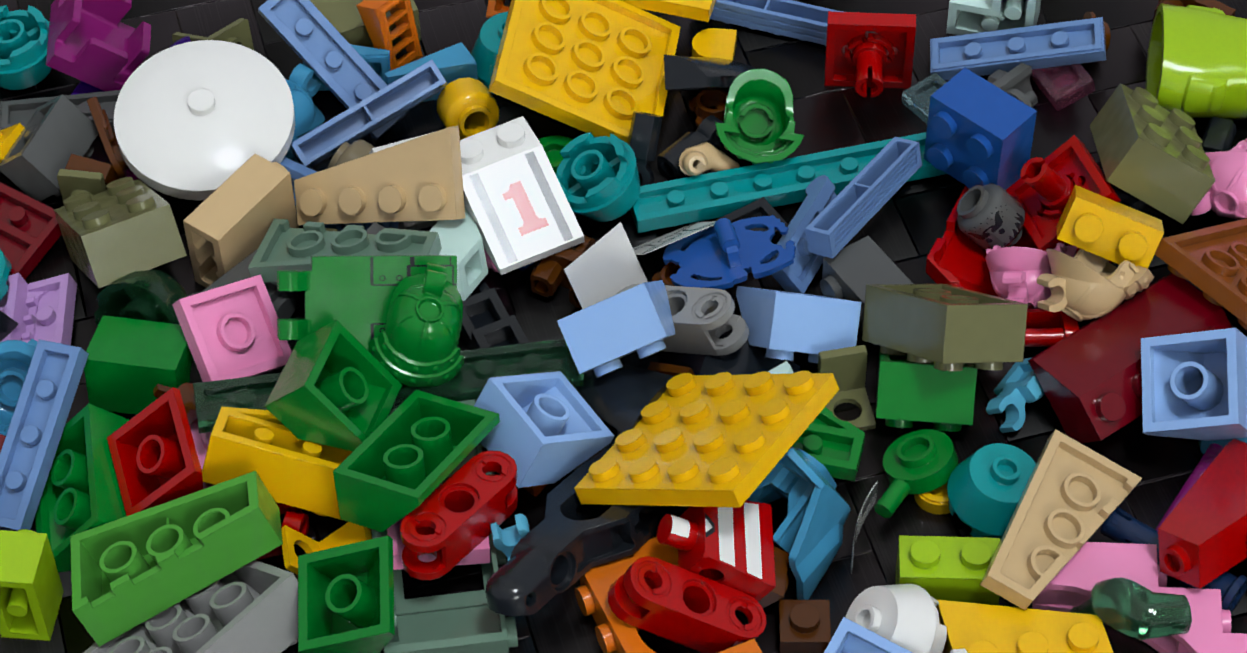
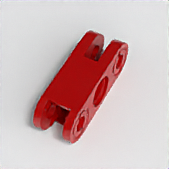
M491 450L477 454L432 492L420 506L405 516L400 526V537L405 545L402 552V564L404 570L411 577L419 580H433L442 577L491 534L490 524L496 522L500 526L513 514L517 508L518 490L516 488L517 465L511 456L501 451ZM488 472H497V473H499L500 475H496V474L486 475V473H488ZM420 554H432L436 558L431 562H423L418 559V556Z
M645 556L637 559L626 570L625 574L621 575L610 586L608 591L609 606L620 620L702 653H718L751 639H756L764 632L766 627V614L763 607L752 596L655 557ZM735 610H739L747 616L748 624L743 625L735 615Z

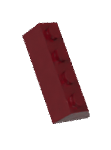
M1169 273L1151 284L1148 288L1135 294L1132 298L1122 302L1110 313L1094 319L1034 356L1028 362L1066 435L1081 444L1101 441L1142 415L1141 338L1232 328L1222 307L1206 300L1202 292L1185 279Z

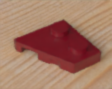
M0 182V249L12 265L9 275L20 273L23 279L26 280L62 233L54 213L55 209Z

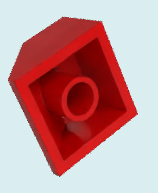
M172 387L107 437L126 516L203 489L202 470L180 389Z

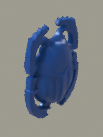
M774 215L751 217L733 223L728 218H721L715 222L714 227L706 228L669 244L663 253V261L665 265L673 262L676 266H680L677 273L670 276L675 286L725 290L732 288L734 284L746 281L749 272H752L754 279L772 275L793 264L796 247L794 246L795 242L792 240L786 242V249H783L781 245L771 242L772 237L775 235V230H778L781 235H786L789 230L785 223L781 222ZM765 228L767 231H753L750 229ZM776 253L779 254L775 260L769 262L771 257L776 256Z

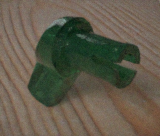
M1122 577L1097 582L1092 588L1091 598L1069 611L1072 613L1097 615L1102 620L1104 626L1108 624L1125 635L1141 640L1185 634L1189 632L1192 623L1191 609L1185 595L1152 592L1146 587Z

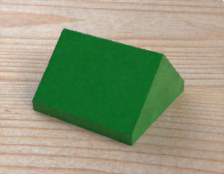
M102 316L86 350L89 355L84 367L89 404L111 412L137 415L157 399L153 395V389L157 384L178 389L181 384L189 383L193 356L180 324Z

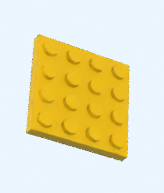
M511 0L488 91L585 133L591 132L595 137H610L611 133L628 143L634 111L663 116L668 90H665L664 55H675L681 26L621 0Z
M767 371L741 375H731L729 372H721L715 375L678 374L666 383L667 390L657 401L646 405L641 410L642 419L633 429L626 430L618 435L614 445L601 459L589 467V472L574 487L581 504L741 507L840 390L834 374L811 373L809 371H799L793 374H771Z

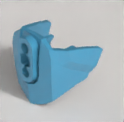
M791 447L746 501L768 504L780 498L788 500L787 517L774 533L773 541L789 553V566L796 579L797 600H809L843 543V525L851 512V508L835 490L837 484L826 467L805 451Z

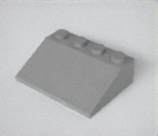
M254 560L99 647L95 642L83 653H282L286 648L298 642V581L292 572Z

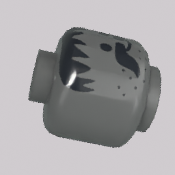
M993 183L982 186L977 185L970 188L959 200L957 205V225L961 232L981 249H993L995 245H999L1001 248L1011 247L1021 238L1025 222V210L1021 203L1001 186Z

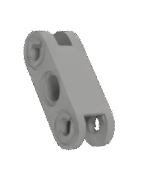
M633 284V285H630V286H628V287H625L624 289H622V290H621L620 292H618L617 294H619V293H621V292H624V291H626V290H628V289H630V288H633V287H635V286H637V285H640V284ZM665 285L676 334L664 339L666 349L662 351L722 356L735 352L747 341L749 336L748 325L741 316L733 314L735 310L734 300L726 290ZM730 329L732 330V333L728 337L724 339H719V337L723 333L729 331Z

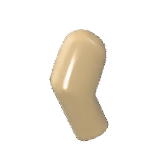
M708 142L686 148L679 157V167L688 176H698L709 170L717 172L740 167L738 162Z

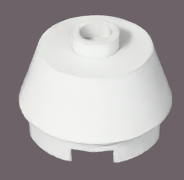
M915 584L869 587L854 599L845 617L912 653H942L946 643L947 626L940 624L939 613L936 608L937 605H940L939 602L930 596L924 588Z

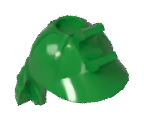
M765 68L750 69L740 73L734 79L726 100L724 123L715 122L716 134L724 144V148L736 155L738 159L747 160L754 165L766 162L771 164L774 161L787 158L798 148L804 137L803 134L794 133L793 94L787 80L778 73Z
M427 263L425 274L408 276L400 281L390 301L385 331H381L377 338L374 337L368 343L370 353L399 382L409 387L440 386L452 380L464 365V358L460 355V348L457 347L462 327L463 302L457 288L446 280V266Z

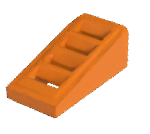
M363 0L356 5L374 48L390 50L391 70L418 60L423 56L410 0ZM390 11L391 15L386 17V13ZM395 23L396 28L390 31L389 27ZM400 36L402 40L393 46L392 41ZM405 48L407 53L396 60L395 55Z

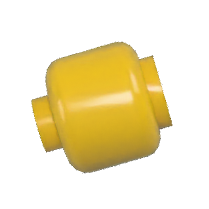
M470 77L458 78L448 83L438 96L437 113L445 128L459 126L460 140L493 128L499 121V107L495 98L488 91V88L477 79Z

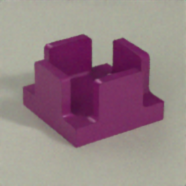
M54 0L51 4L46 65L103 91L121 90L129 76L138 68L150 52L151 24L142 21L135 30V28L120 22L131 9L132 0Z

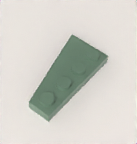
M274 218L248 269L251 277L261 274L264 283L271 282L277 285L278 270H311V256L439 255L442 247L438 232L384 228L374 235L367 234L364 226L347 225L341 231H327L323 222L307 221L303 228H292L287 219Z

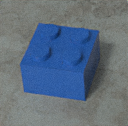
M964 67L930 96L924 159L936 169L944 171L969 189L977 185L982 186L993 183L1006 190L1021 178V169L1030 160L1037 111Z

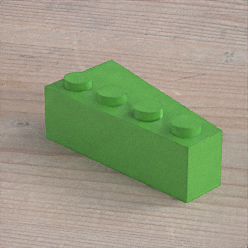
M253 471L70 536L72 611L99 647L283 545L280 510L257 472Z

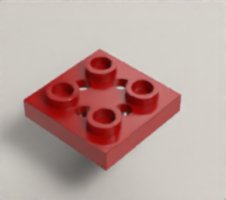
M828 11L824 86L855 87L856 92L862 97H866L867 87H871V98L880 95L884 88L911 89L916 14Z
M1075 135L1045 159L1034 157L1028 160L1021 169V178L1006 189L1023 206L1025 210L1024 226L1037 248L1043 251L1055 249L1057 243L1067 244L1057 239L1056 226L1075 185L1116 202L1121 201L1110 183L1106 181L1105 175L1084 143Z

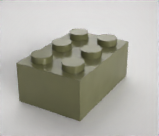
M1120 83L1090 124L1106 181L1184 224L1215 182L1209 165L1210 159L1205 154L1202 147L1203 141L1195 129L1196 123L1189 115L1179 109L1173 108L1170 112L1158 105V100L1145 89L1136 87L1132 90Z
M132 177L117 179L107 184V191L90 196V193L73 195L63 201V207L54 210L71 260L98 288L187 256L170 204L140 179L134 181Z
M866 284L862 341L879 345L880 353L907 355L906 360L910 362L934 363V369L963 371V363H974V368L982 370H1003V362H1023L1028 304L948 284Z

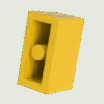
M1077 185L1074 186L1056 226L1058 240L1119 265L1127 260L1135 266L1147 269L1164 235L1162 220Z

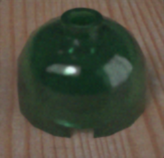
M152 268L150 270L134 271L113 281L100 291L96 299L98 300L99 308L94 313L95 323L98 327L102 316L106 315L179 324L172 304L188 296L177 280L162 270Z

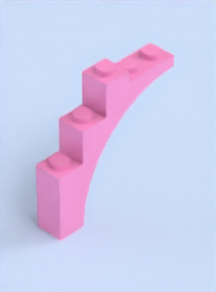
M1086 542L1032 602V609L1100 615L1103 624L1112 626L1147 643L1159 653H1247V634L1231 633V611L1222 609L1221 589L1167 587V575L1160 572V566L1157 561V544Z

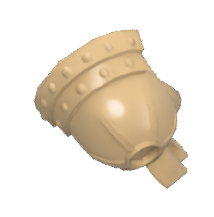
M1046 249L1052 272L1051 274H1041L1037 278V284L1050 288L1051 296L1046 300L1038 301L1037 307L1053 313L1063 311L1066 315L1080 322L1091 320L1110 313L1124 299H1130L1136 292H1141L1143 289L1148 288L1154 277L1149 269L1135 266L1127 260L1123 261L1117 268L1110 264L1109 260L1083 249H1080L1074 257L1054 249Z

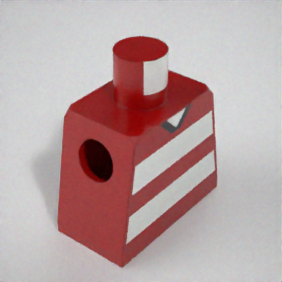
M745 501L741 507L690 506L680 517L666 514L661 519L657 530V540L660 544L678 549L679 567L747 593L758 602L776 587L771 505Z

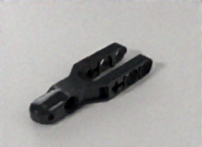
M616 435L610 444L590 457L547 494L545 519L516 544L511 553L510 560L487 581L485 594L490 610L508 616L535 614L555 595L568 590L591 568L633 555L657 533L659 523L666 514L676 516L686 506L612 505L600 517L596 518L607 508L606 505L580 503L574 487L589 472V467L601 459L614 445L615 439L618 436ZM527 596L531 598L529 605H526Z

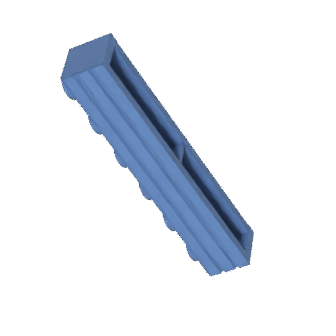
M716 0L710 19L826 46L828 11H844L793 0Z
M431 59L293 141L290 145V150L300 164L311 169L334 155L344 142L351 144L440 92L446 87L447 82Z
M894 137L805 228L808 251L833 259L922 166L919 142Z

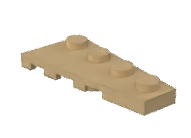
M459 126L448 127L294 180L297 224L304 225L307 221L323 222L324 224L458 220L465 218Z
M1055 429L1044 446L980 585L1026 610L1131 493L1142 478Z

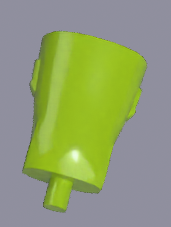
M1160 3L1155 14L1149 41L1145 90L1158 100V105L1170 112L1173 108L1179 109L1191 118H1247V19L1225 15L1222 10L1195 5L1183 7Z

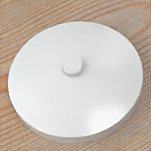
M198 40L178 44L153 55L129 76L116 101L114 129L119 150L125 163L141 181L163 194L186 200L200 201L206 200L254 154L270 162L280 164L287 154L294 136L295 111L292 94L284 76L263 55L232 42Z

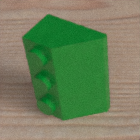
M415 390L333 471L340 519L384 532L422 504L500 422L499 414Z
M89 403L65 424L35 514L36 532L47 533L58 573L71 571L70 536L126 517L107 437L127 423L129 419Z

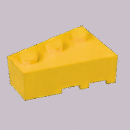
M221 406L207 448L202 470L203 482L216 485L256 471L276 503L311 511L319 516L340 519L333 471L352 451L298 439L269 410Z
M937 600L940 604L936 606L940 624L947 626L946 643L942 653H950L952 649L965 648L968 653H1113L1100 615L1030 608L1023 610L1020 607Z

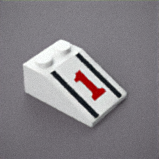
M523 116L460 140L465 208L475 220L482 236L484 249L500 275L585 242L583 232L544 148Z

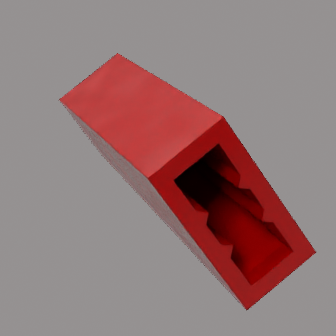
M1235 438L1228 442L1158 528L1160 572L1201 589L1247 558V443Z

